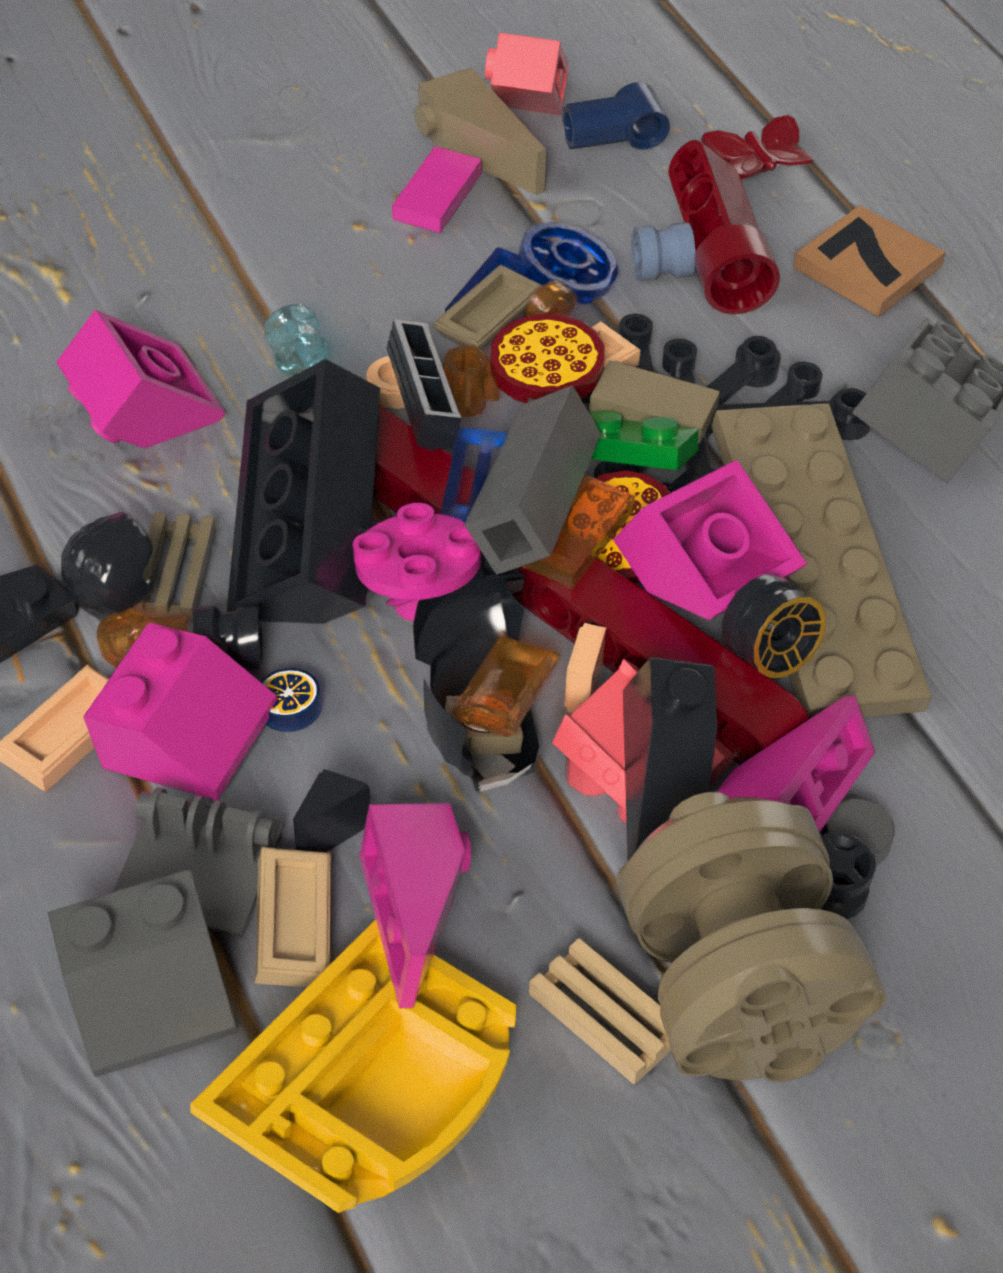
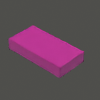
M434 146L392 204V219L441 233L482 174V159Z

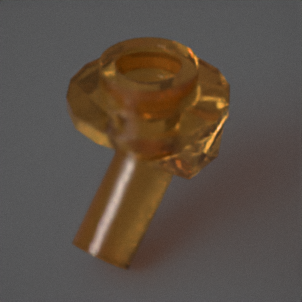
M130 608L119 614L108 615L99 623L96 635L100 652L109 664L117 668L149 622L188 632L187 615L145 618L144 614Z

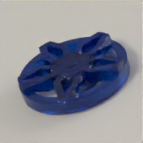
M559 222L536 224L526 231L519 246V258L524 269L527 271L526 278L559 295L573 298L578 304H589L592 299L607 294L618 275L617 261L610 249L594 235L569 224ZM544 237H557L562 239L552 241L544 239ZM590 252L593 253L598 258V260L591 257Z

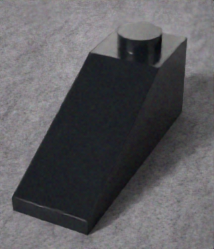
M650 657L623 689L628 861L654 830L670 820V814L676 806L694 795L709 792L717 734L715 673L713 665Z

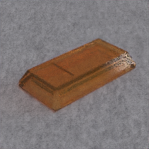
M500 636L453 708V713L463 724L508 738L517 731L560 658V654Z

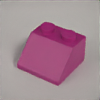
M96 309L56 361L70 383L68 385L69 392L84 405L91 416V427L101 437L112 443H119L122 440L145 449L219 422L226 413L179 344Z
M738 460L643 507L613 539L648 593L707 620H711L724 613L737 591L750 580L764 574H778L783 578H787L807 565Z
M149 622L86 711L83 719L103 769L218 800L271 716L272 712L270 710L278 705L276 695L206 636Z

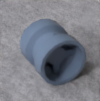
M688 222L673 223L666 230H656L651 225L633 228L631 252L634 273L638 281L654 280L661 273H670L675 278L693 276L695 271V241L691 225Z

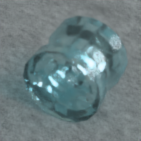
M291 304L279 308L267 318L264 325V336L273 351L275 364L281 372L288 376H294L328 358L330 354L328 341L320 330L319 320L311 308L305 305Z

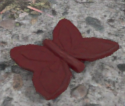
M790 115L776 117L762 129L761 141L754 131L747 132L745 140L737 134L720 130L704 133L701 138V142L737 169L740 178H747L757 173L767 172L768 170L772 171L776 168L777 164L791 166L810 164L814 161L812 155L796 147L799 143V127L795 118Z

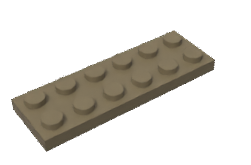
M829 403L717 410L712 423V429L724 466L735 460L739 461L807 563L801 570L785 579L797 586L799 590L820 602L826 614V629L820 646L805 665L789 675L795 697L806 710L808 718L810 719L842 697L854 695L863 717L925 712L932 696Z

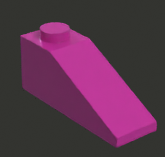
M856 696L842 697L736 767L716 792L725 794L729 798L758 797L790 805H801L808 808L820 832L875 754Z
M450 803L369 805L359 857L399 1009L414 1008L452 907L460 873H467L470 867L471 846L469 836L466 831H459Z

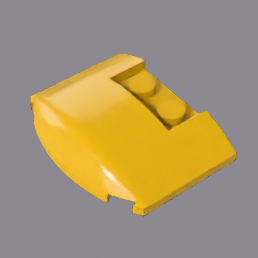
M375 919L190 1103V1113L337 1213L356 1208L357 1204L382 1198L413 1181L448 1154L474 1126L493 1098L505 1073L510 1055L508 1027H515L516 1004L436 955H433L414 1008L399 1009Z

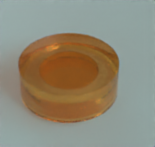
M561 280L551 281L541 287L531 298L525 309L524 317L534 314H562L569 316L576 304L577 295Z

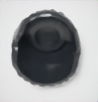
M124 512L100 517L84 525L70 537L61 554V576L69 595L84 611L99 621L117 623L128 617L130 610L136 604L154 592L155 586L151 580H143L142 577L143 571L153 554L154 547L151 539L138 522Z

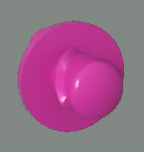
M411 503L402 506L397 511L396 517L384 520L371 527L365 533L358 535L352 544L355 570L359 580L373 592L390 597L386 601V605L394 607V610L400 617L414 622L419 600L443 596L466 585L477 574L481 566L482 552L465 527V522L448 515L434 513V509L425 503Z

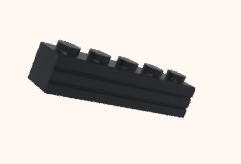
M393 319L392 330L389 335L390 340H388L386 349L418 446L428 450H438L439 448L453 450L461 422V415L458 412L429 330V325L423 322Z

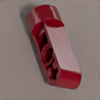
M691 140L681 146L673 156L669 165L668 175L683 220L691 225L693 231L695 267L705 297L714 309L723 313L742 314L753 311L768 302L777 291L780 282L777 264L766 236L758 228L737 169L699 140Z

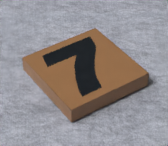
M859 205L797 251L793 268L880 317L942 267L945 251Z

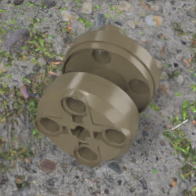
M706 792L694 795L682 801L673 809L670 814V820L659 826L642 842L628 863L616 875V885L630 927L637 935L641 946L652 956L672 963L660 981L658 999L661 1006L660 1017L677 1068L683 1075H711L729 1080L764 1078L771 1082H786L798 1079L818 1068L824 1061V1056L848 1041L860 1029L864 1021L880 1011L886 1003L887 995L866 944L857 935L854 926L846 918L836 913L820 910L830 895L833 877L829 867L828 852L813 816L806 807L758 797L729 798L727 795L719 792Z

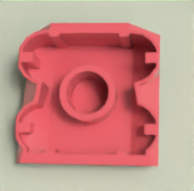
M623 659L619 669L570 716L565 714L552 744L567 757L565 777L568 784L583 795L596 796L607 793L618 803L617 812L620 819L626 823L623 689L640 669L633 663ZM717 738L710 786L732 764L735 757Z

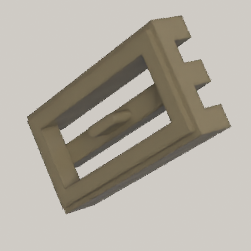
M154 512L148 533L154 549L143 571V580H151L153 584L155 583L166 538L172 539L155 603H149L151 595H149L131 609L132 617L193 622L194 607L198 606L216 533L213 516H202L201 523L198 524L191 523V516L189 514H178L177 520L174 522L167 521L166 513ZM187 540H196L180 605H172L171 600Z

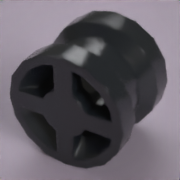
M837 832L822 835L821 838L829 855V867L832 872L833 881L842 882L846 880L847 884H836L833 882L830 895L820 910L836 913L846 919L855 917L864 909L868 899L869 886L876 870L875 856L870 847L856 836Z

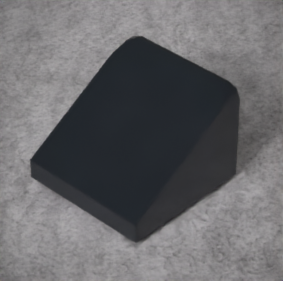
M323 769L322 773L319 772L293 818L296 850L326 853L365 829L369 805H371L369 786L362 781Z

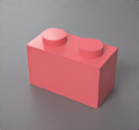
M499 33L497 48H489L487 53L485 78L491 80L492 90L495 91L508 108L562 115L570 66L560 41Z

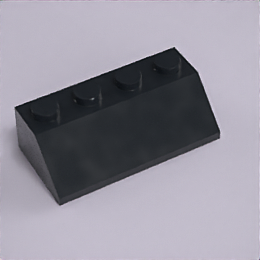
M324 359L247 400L226 612H234L240 605H260L262 622L324 624L366 607L368 588L357 576L352 544L358 535L365 533L372 527L371 518L373 488L376 477L375 458L377 430L379 427L380 387Z

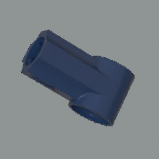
M634 82L624 86L617 92L615 97L569 103L566 107H563L562 122L565 140L570 150L628 141L632 147L637 149H650L663 142L670 130L669 119L650 85L643 82Z

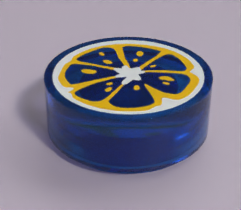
M285 668L274 671L261 680V683L277 697V701L268 713L269 719L265 724L269 728L281 732L298 731L308 727L319 717L322 711L320 686L317 679L309 672L297 668Z

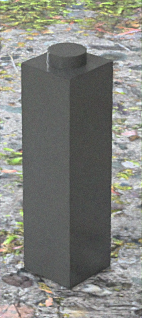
M573 386L521 405L464 524L496 575L551 556L599 441L601 432Z

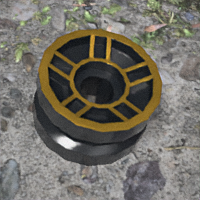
M764 574L745 584L737 591L727 606L722 621V638L728 649L737 656L747 660L758 672L769 678H781L798 671L812 658L821 644L826 629V614L820 602L799 590L797 586L778 574Z

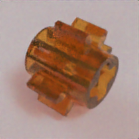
M458 346L448 350L444 357V363L441 364L461 417H473L482 414L486 407V400L499 401L500 389L491 376L490 361H487L484 352L476 347Z

